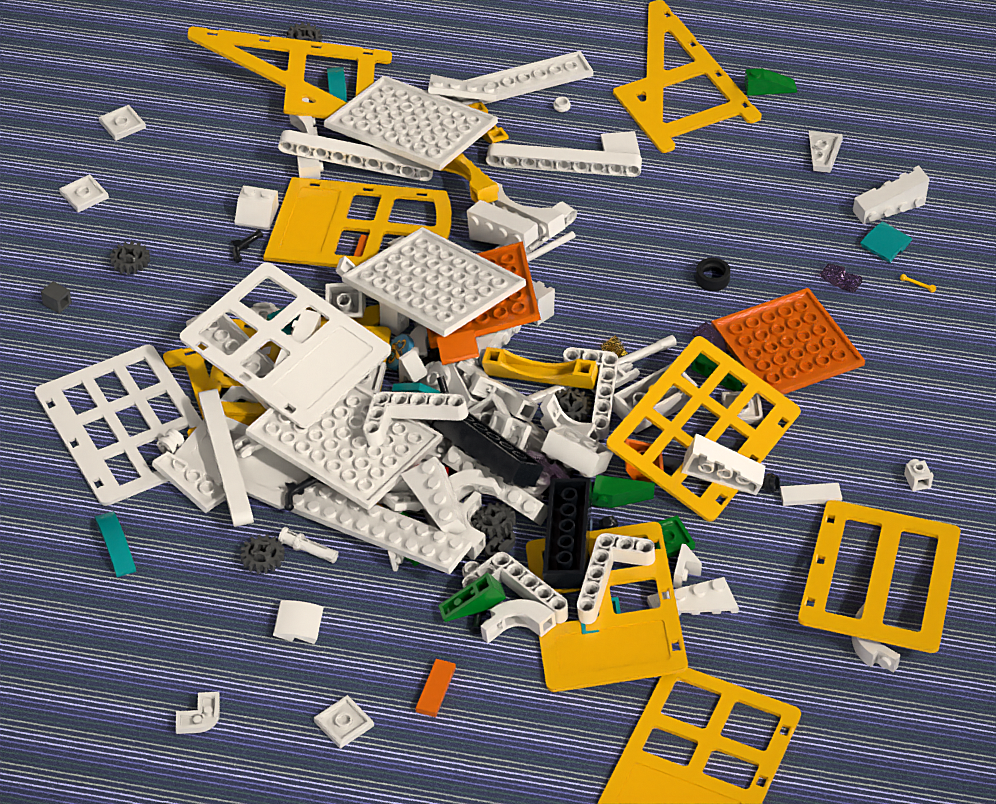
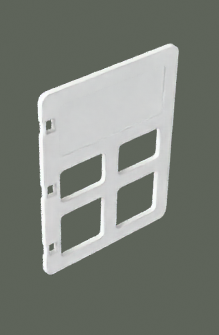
M269 262L261 264L180 333L182 343L198 352L211 364L244 385L246 389L278 412L283 413L289 420L301 428L312 426L391 354V346ZM267 278L297 297L270 321L265 320L240 302L243 297ZM308 307H311L329 320L304 343H298L281 331ZM226 312H231L258 331L231 355H226L200 336L203 331ZM268 341H272L290 355L264 378H259L241 364ZM203 344L207 348L203 351L198 345ZM244 374L250 378L248 382L241 378ZM289 406L295 411L291 414L285 408Z
M271 347L262 349L265 354H270ZM231 386L220 399L225 402H237L239 399H244L251 403H258V400L243 386ZM225 416L232 443H234L235 440L246 434V429L249 426ZM203 419L174 455L188 462V466L194 469L199 468L212 479L215 477L221 481L206 423ZM267 447L254 451L252 455L245 458L239 455L241 449L235 450L247 495L275 508L284 509L285 494L289 490L285 482H294L297 485L312 476Z

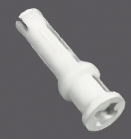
M284 527L278 537V541L293 547L295 551L303 550L331 563H335L337 560L338 551L305 538L302 533L297 534L289 531L288 527Z

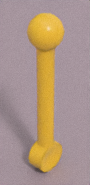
M905 274L900 275V280L902 281L906 280L927 288L932 293L936 291L935 285L929 286L911 279Z

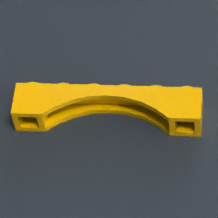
M464 154L458 155L440 170L452 172L467 179L470 182L471 199L475 203L479 200L487 203L498 200L497 192H499V187L497 183L493 182L488 175H485L480 168H477L472 161H469Z
M491 347L486 348L482 360L485 373L488 376L595 390L599 376L597 363L591 360L576 359L565 363H543L520 357L505 349Z

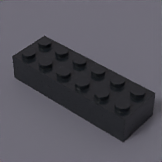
M470 412L463 420H435L432 426L444 438L450 439L452 445L462 448L466 455L476 458L478 464L488 467L492 474L502 477L503 482L507 485L514 486L516 484L523 488H526V486L535 487L545 467Z
M551 478L542 574L544 582L553 589L582 588L588 563L592 507L591 478Z

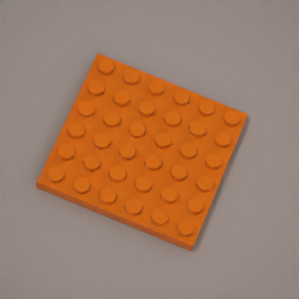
M523 241L477 253V255L526 279V286L451 334L474 329L475 337L541 320ZM427 328L431 349L437 348L436 338L442 337V335Z
M809 288L711 321V327L736 361L783 395L865 366V359Z

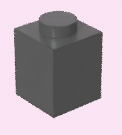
M54 281L41 291L43 305L59 314L72 304L70 290Z

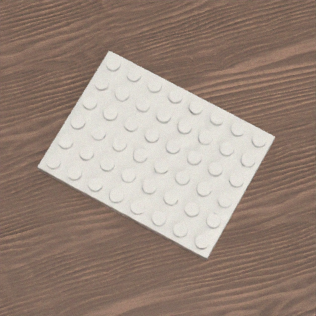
M382 76L324 121V127L440 171L496 125L498 117L442 96L429 94L428 91L390 77Z
M424 227L342 275V282L443 337L451 334L526 286V279Z
M358 384L309 428L299 427L283 413L270 407L246 429L247 436L368 511L402 479L400 474L414 468L443 440L442 434L417 419L391 418L384 442L377 447L369 446L363 426L375 394ZM289 406L285 408L291 414L295 411Z

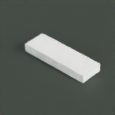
M839 483L780 486L783 506L827 503L830 500L842 502Z

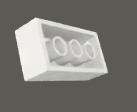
M671 364L614 394L613 411L624 420L645 396L648 388L658 381ZM685 372L681 375L698 388V385ZM672 385L653 409L662 416L667 417L682 409L691 398ZM644 418L634 432L638 433L653 424Z

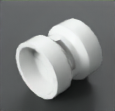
M169 429L165 437L158 440L157 447L163 454L167 451L173 454L176 451V447H180L184 443V438L177 430Z

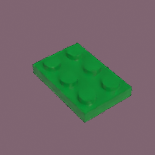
M678 515L658 522L661 525L667 558L678 555L682 544H686L690 550L695 549V542ZM659 542L654 543L655 549H660Z

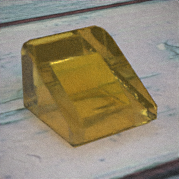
M616 335L600 345L603 351L614 352L618 357L628 354L623 343Z

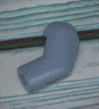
M667 456L663 459V465L672 468L673 473L683 463L680 460Z

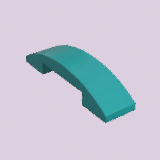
M344 67L327 68L329 94L347 102Z
M112 511L95 516L96 524L104 539L116 577L136 572L126 537L115 512Z

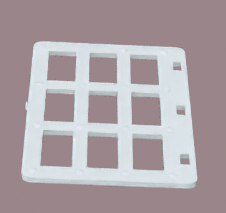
M144 345L39 385L35 389L38 401L99 503L104 506L114 504L168 482L169 480L159 471L152 473L137 447L154 440L158 441L160 438L165 437L169 429L179 431L187 427L194 428L202 422L200 416L190 403L191 400L184 394L152 345ZM145 359L160 383L140 390L126 369V366ZM114 371L128 395L108 402L94 379ZM83 384L95 403L96 408L76 415L62 391ZM167 393L182 417L161 424L147 400ZM53 402L55 406L49 409L46 403ZM135 405L150 430L130 437L115 413ZM104 418L118 442L98 450L83 425ZM76 440L78 446L73 448L70 442ZM125 452L140 478L119 486L104 460ZM100 481L103 486L97 488L94 482Z

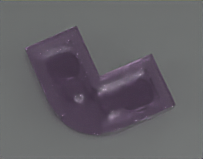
M529 449L526 451L527 454L545 466L543 470L550 475V480L551 478H569L557 464L551 465L548 463L543 454Z

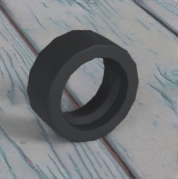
M719 258L703 259L696 267V283L704 290H723L730 282V266ZM707 271H717L721 273L723 276L719 278H710L705 276L703 273Z

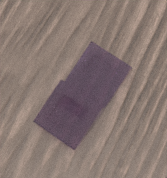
M828 263L820 273V277L830 284L853 293L862 283V276L845 273V267Z
M707 322L693 330V337L701 336L727 355L730 354L724 338Z

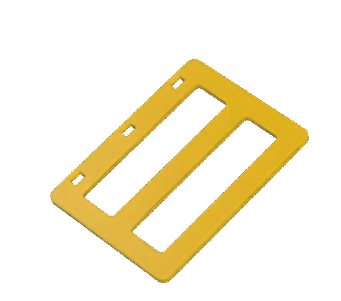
M836 500L828 501L825 506L804 590L798 622L808 627L923 652L936 653L941 642L960 538V528L952 524ZM828 518L835 519L834 523H827ZM847 520L881 527L863 614L860 619L825 611ZM903 531L938 539L922 627L919 632L883 624L900 536ZM818 558L825 560L824 564L817 563ZM808 600L814 602L813 607L806 606Z

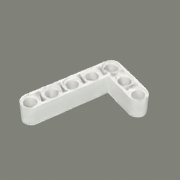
M567 348L563 353V363L576 359L591 360L597 363L599 376L592 423L595 424V428L600 435L599 440H603L609 434L613 395L615 393L618 372V356L614 352Z
M378 392L372 398L363 431L368 445L377 447L385 440L391 418L463 420L468 416L469 411L465 397L461 394Z
M603 533L597 537L577 601L578 618L581 623L592 624L596 621L614 561L649 566L655 562V547L651 540Z
M498 552L462 581L463 588H465L488 572L523 599L536 601L550 608L555 614L556 623L560 624L568 619L567 600L505 552Z

